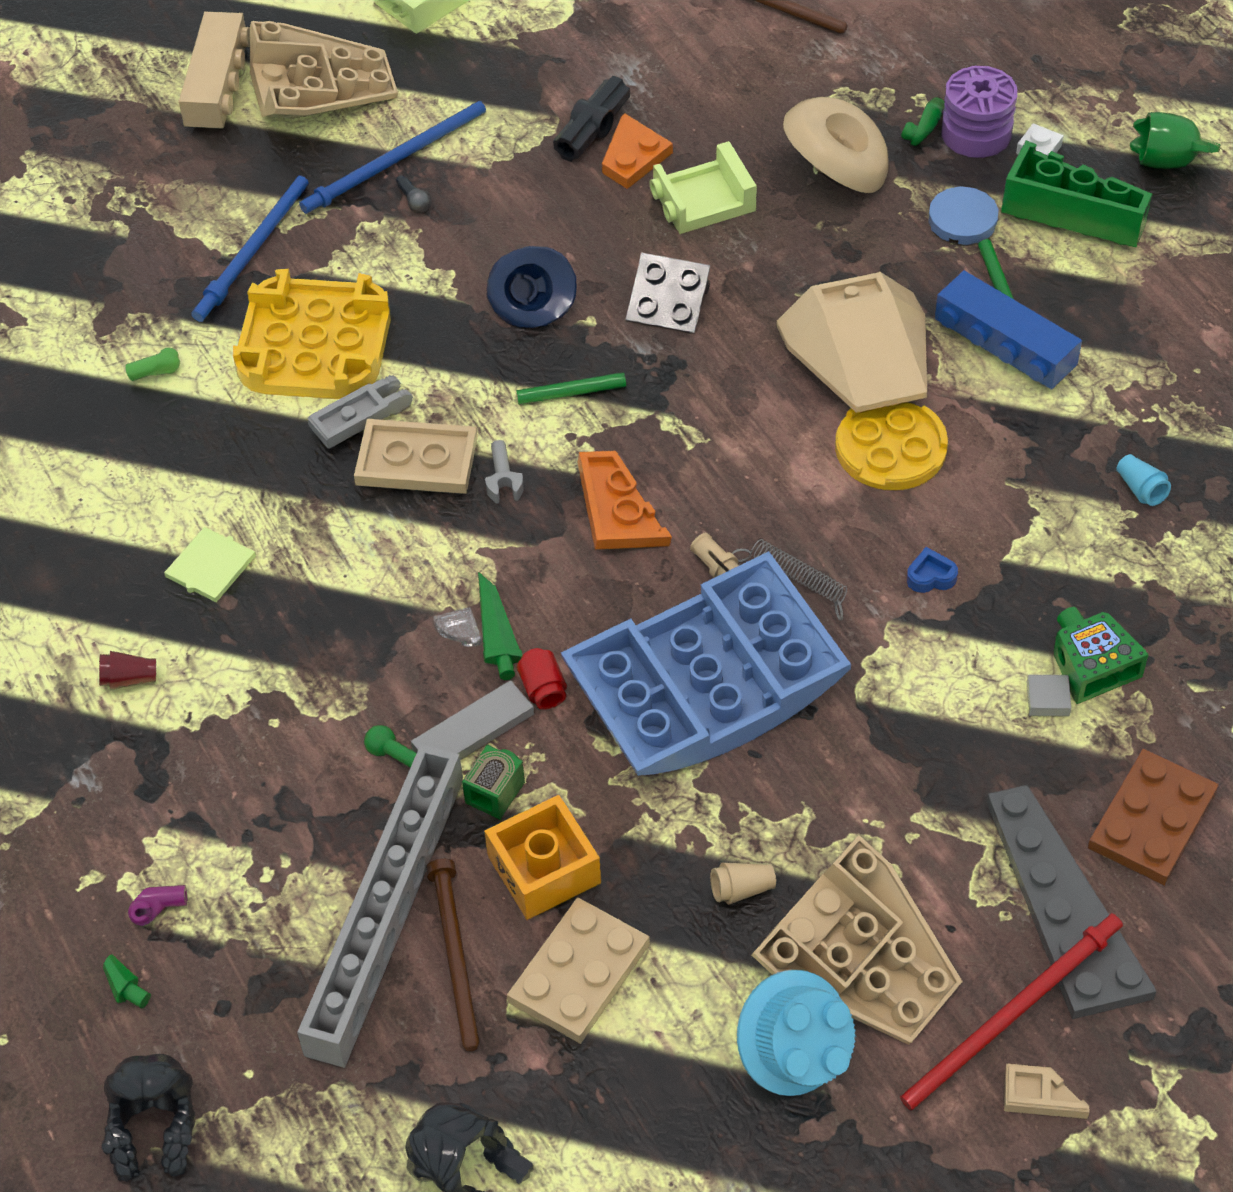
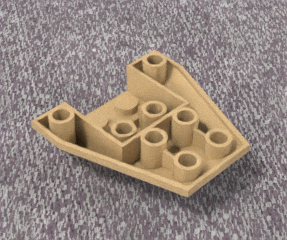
M251 21L250 75L262 117L295 119L397 98L398 91L385 50L285 23Z
M878 272L811 286L777 320V328L787 349L856 413L927 398L925 314L914 293L885 274Z
M860 835L852 841L751 955L772 975L785 970H803L822 977L833 986L841 1000L848 1006L850 1014H852L851 1018L908 1045L912 1043L963 982L891 863Z

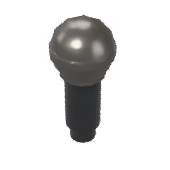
M403 175L397 177L396 183L398 188L407 197L409 208L416 213L426 212L431 205V197L428 192L417 189Z

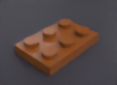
M1142 749L1091 836L1088 849L1165 886L1216 795L1219 784Z

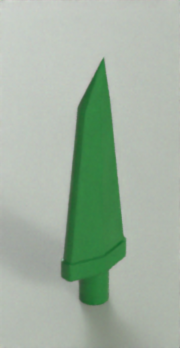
M478 572L484 662L497 665L500 679L510 680L515 676L513 664L521 660L522 650L519 649L496 586Z

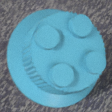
M803 970L778 972L763 980L751 992L741 1010L737 1026V1045L741 1061L751 1078L770 1092L785 1096L808 1093L823 1085V1083L827 1084L828 1081H832V1078L836 1079V1075H840L847 1070L850 1058H852L853 1048L855 1047L854 1043L856 1042L854 1039L856 1037L854 1034L856 1031L854 1029L855 1024H853L854 1019L851 1018L852 1014H850L848 1006L841 1000L837 991L822 977Z

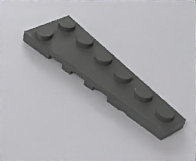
M1028 785L990 793L987 796L986 803L1049 962L1052 965L1083 938L1084 930L1089 926L1096 927L1109 914ZM1119 930L1107 940L1108 946L1101 952L1095 950L1058 983L1072 1019L1154 1000L1156 989Z

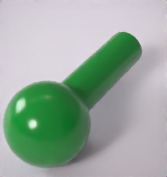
M376 725L371 727L365 734L364 745L370 754L374 756L389 755L411 768L417 753L397 742L394 732L389 727Z

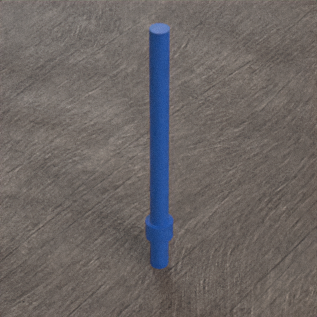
M297 176L216 281H211L203 291L204 297L191 313L196 321L203 322L214 306L221 305L228 296V288L309 185L305 177Z

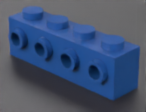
M965 270L937 294L935 319L1051 390L1078 365L1082 344L1080 338Z

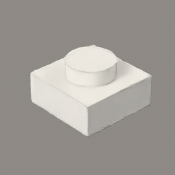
M1033 123L1018 142L1016 154H1019L1025 140L1037 144L1036 151L1048 155L1051 151L1057 153L1062 146L1064 135Z

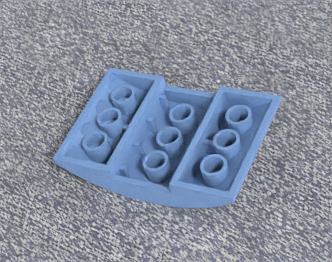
M769 551L701 584V594L638 625H635L633 620L629 619L561 652L562 659L638 776L664 773L689 767L748 743L804 709L851 669V663Z

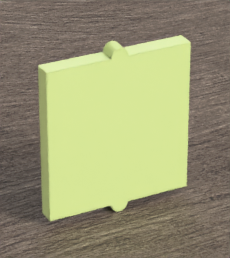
M204 527L164 573L166 578L186 587L187 592H196L217 603L256 557V553L235 542L232 536L225 537Z

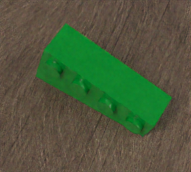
M1025 140L1006 178L1001 213L1013 215L1020 219L1044 223L1055 228L1071 230L1085 236H1094L1113 241L1120 245L1137 247L1146 226L1152 193L1114 177L1104 180L1097 176L1094 172L1095 169L1084 164L1076 168L1063 162L1064 156L1053 151L1048 155L1036 151L1037 144Z

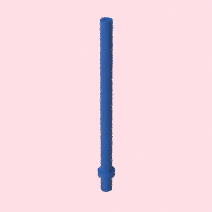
M477 101L327 187L320 186L314 189L313 195L299 202L301 210L307 214L320 206L327 207L332 203V199L484 114L486 112L485 105L481 101Z

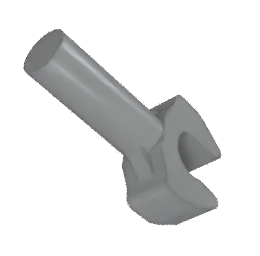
M496 440L491 443L495 474L485 478L487 495L495 503H499V489L507 486L512 489L514 500L518 501L524 491L522 473L510 471L506 444L503 440Z

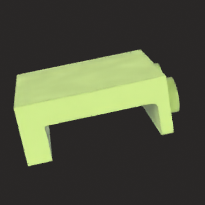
M729 141L717 145L716 160L668 175L661 164L653 165V179L649 182L651 193L655 200L660 199L666 220L669 223L673 222L679 234L756 211L757 186Z

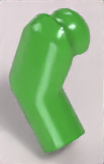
M164 348L159 354L126 364L127 376L131 381H135L152 375L174 373L180 366L179 354L173 348Z

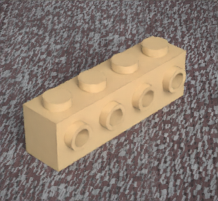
M204 12L179 98L184 127L224 128L227 115L232 114V95L239 88V69H244L245 66L244 50L245 47H250V27L245 26L243 13Z

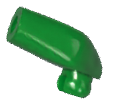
M938 97L932 98L926 104L918 125L912 122L905 124L901 133L902 139L911 141L910 145L912 146L923 142L940 121L944 110V100Z

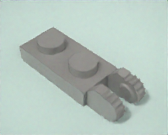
M389 375L385 379L382 378L373 384L369 383L311 414L307 418L308 424L329 449L364 430L367 419L382 420L391 414L396 415L402 412L403 409L409 407L413 401V396L406 389L399 391L401 387L400 381L396 376Z

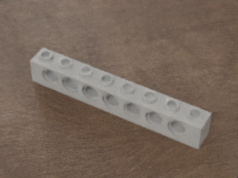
M420 744L297 1034L305 1057L343 1068L346 1067L425 875L426 865L430 863L462 785L463 775L460 754Z

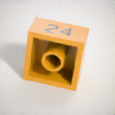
M556 795L484 831L488 858L526 920L601 884L600 857L560 795Z

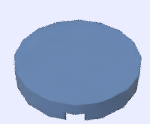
M970 187L949 188L937 194L930 203L928 222L932 231L941 239L949 242L950 238L958 240V244L969 245L979 243L993 234L998 221L999 209L995 200L983 191Z

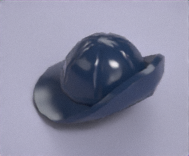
M526 246L502 256L493 265L487 280L486 298L494 312L510 325L526 328L546 326L563 317L572 307L576 298V275L571 264L562 253L548 247Z

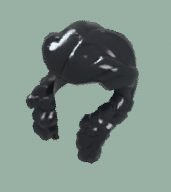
M152 1054L125 1058L116 1066L114 1073L108 1075L104 1081V1093L109 1103L107 1125L104 1128L105 1135L102 1141V1150L106 1155L109 1154L110 1162L113 1164L114 1175L117 1176L119 1181L128 1182L133 1177H138L141 1174L138 1170L137 1151L132 1144L133 1137L124 1126L132 1116L151 1107L167 1110L175 1114L171 1125L163 1133L164 1143L162 1146L163 1156L161 1158V1165L164 1167V1172L174 1177L183 1175L186 1172L188 1164L186 1155L189 1152L188 1145L191 1144L192 1129L196 1122L191 1100L193 1079L189 1073L183 1070L181 1064L169 1055Z
M441 1102L432 1106L420 1117L417 1125L406 1139L407 1171L420 1182L433 1181L442 1192H485L476 1190L468 1185L462 1187L459 1170L466 1147L479 1138L484 1146L483 1154L485 1159L490 1164L494 1163L496 1169L501 1174H507L509 1178L516 1180L518 1184H521L530 1177V1172L534 1170V1166L527 1158L521 1156L518 1150L514 1149L512 1142L508 1137H505L503 1129L498 1126V1121L489 1119L465 1103Z

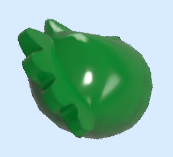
M1148 112L1146 118L1137 119L1133 123L1134 129L1140 136L1130 142V148L1139 154L1140 164L1161 169L1181 168L1191 163L1198 153H1216L1220 151L1221 144L1203 139L1195 123L1180 115Z

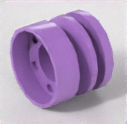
M971 66L951 75L946 83L941 136L950 149L958 154L976 158L993 156L1006 149L1012 138L1013 115L1015 114V104L1017 102V86L1012 77L1002 70L989 66Z

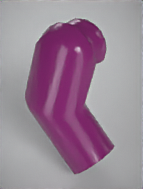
M186 885L145 888L129 906L128 915L130 920L136 925L143 926L152 922L166 907L187 906Z

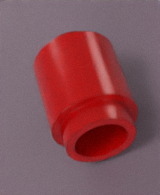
M534 648L525 652L516 668L530 701L542 710L560 705L567 697L565 692L567 684L553 652L541 648Z

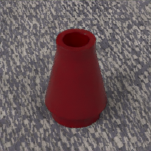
M110 651V654H100V686H109L110 690L146 682H156V658H144Z

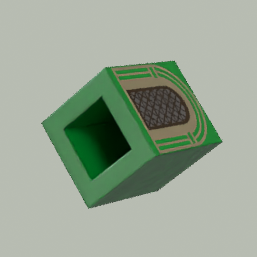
M486 745L462 781L465 804L501 820L525 783L523 761L509 750H498Z

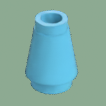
M1132 454L1124 456L1119 461L1117 472L1140 503L1155 506L1164 501L1169 495L1171 483L1168 481L1166 473L1136 458Z

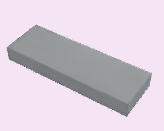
M510 680L411 741L412 749L417 753L420 744L460 754L461 760L534 715V707Z

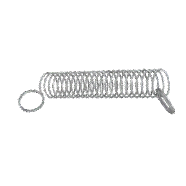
M763 539L755 543L756 545L759 541H763L761 543L763 544L762 549L756 557L760 555L766 546L764 553H766L768 548H770L769 552L773 550L772 556L777 552L775 560L781 554L777 563H779L783 556V562L788 558L786 565L782 569L784 571L791 560V564L785 572L786 575L791 565L795 562L792 571L789 573L790 578L797 580L798 583L801 581V584H804L805 587L808 586L812 591L819 592V595L822 594L823 597L826 596L827 598L830 589L833 587L832 581H835L834 589L828 598L835 603L838 619L843 620L841 602L846 596L847 586H843V584L832 580L831 577L829 578V576L821 574L820 571L818 572V570H814L810 566L808 569L809 574L802 583L805 574L808 572L806 563L803 564L802 561L774 547ZM737 549L732 552L733 554L737 551H747L750 553L749 557L738 560V562L746 561L752 556V550L750 552L747 549ZM799 564L795 574L791 577L794 568ZM802 566L800 574L805 568L806 570L800 581H798L800 574L797 576L796 579L794 578L797 571ZM813 572L810 581L808 582L807 585H805V583H806L808 577H809L810 574ZM816 575L815 581H814L813 584L809 587V584H810L811 580H812L813 577ZM821 575H824V577H823V578H824L823 583H822L821 587L819 588V590L816 591V589H817L819 583H820L821 580H822V579H821ZM819 576H820V579H819L818 584H817L816 587L813 589V586H814L816 580H817V579L819 578ZM827 581L824 590L820 593L822 586ZM831 583L829 590L823 595L827 586ZM838 587V590H837L835 596L831 599L832 594L834 593L835 589ZM843 587H846V592L841 602L838 599L834 601L839 591L842 589V594ZM837 605H839L841 618L838 613Z

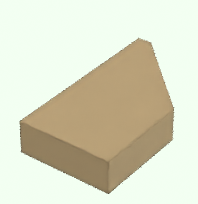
M1006 1064L1004 1111L1088 1119L1089 1105L1084 1100L1080 1101L1063 1084L1064 1080L1050 1067Z

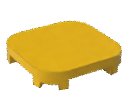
M289 269L275 270V277L264 280L259 285L251 284L247 292L249 305L238 346L233 345V358L237 376L245 387L251 391L269 395L341 399L369 383H375L379 375L391 319L388 292L373 283L372 276L358 273L356 283L292 279Z

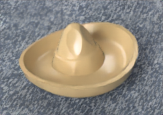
M816 97L799 102L786 113L783 125L788 139L814 165L818 172L824 173L840 184L859 192L873 193L882 187L889 170L887 146L876 124L860 108L841 99Z

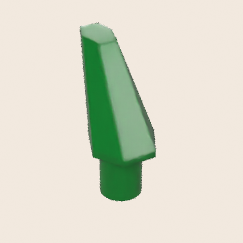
M113 954L109 955L103 964V970L116 1002L122 1003L128 1000L139 1008H144L148 1004L151 994L138 986L137 976L126 968Z

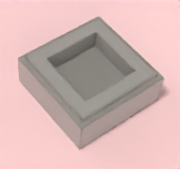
M1028 675L1029 716H1070L1071 698L1068 675Z

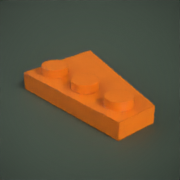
M616 451L579 452L577 463L595 550L670 546L671 534L666 527L662 528L655 518L656 511L650 502L644 501L636 489L637 482Z

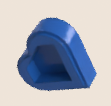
M925 547L908 568L907 584L909 588L919 593L929 592L933 588L947 590L952 588L957 582L958 567L950 559Z

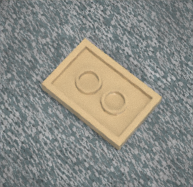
M367 419L354 473L355 485L467 494L478 438L477 427Z
M577 897L508 992V1003L581 1044L649 947L650 936Z

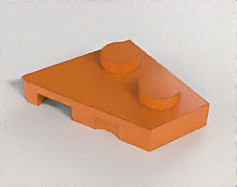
M627 114L621 116L602 162V173L628 189L653 169V165L660 164L673 154V143Z

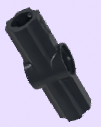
M612 75L610 79L603 81L588 100L582 98L576 102L571 112L570 121L553 140L554 150L560 154L562 159L572 162L573 159H579L596 137L602 139L607 136L613 125L615 114L630 98V88L625 85L623 79Z

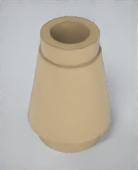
M721 863L719 868L711 870L710 882L712 893L717 902L725 901L730 905L767 890L775 889L776 875L774 868L771 864Z

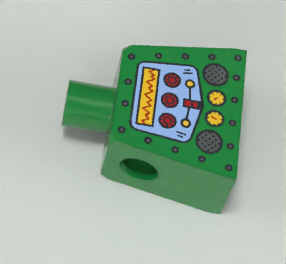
M1069 607L1058 615L1057 622L1062 629L1056 635L1053 650L1054 657L1062 675L1069 676L1070 693L1076 704L1143 677L1148 653L1109 613L1102 612L1084 619L1076 607Z

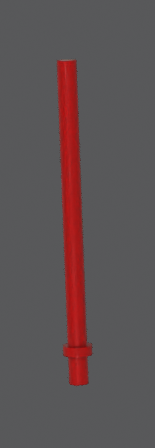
M1111 913L1096 927L1089 926L1084 930L1083 938L901 1095L900 1099L903 1104L911 1111L1095 950L1101 952L1108 946L1107 940L1123 927L1122 921L1115 914Z

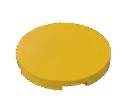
M909 402L857 413L851 408L841 421L835 438V452L843 469L862 484L882 490H905L927 482L943 466L948 446L946 428L940 418L925 405L920 407Z

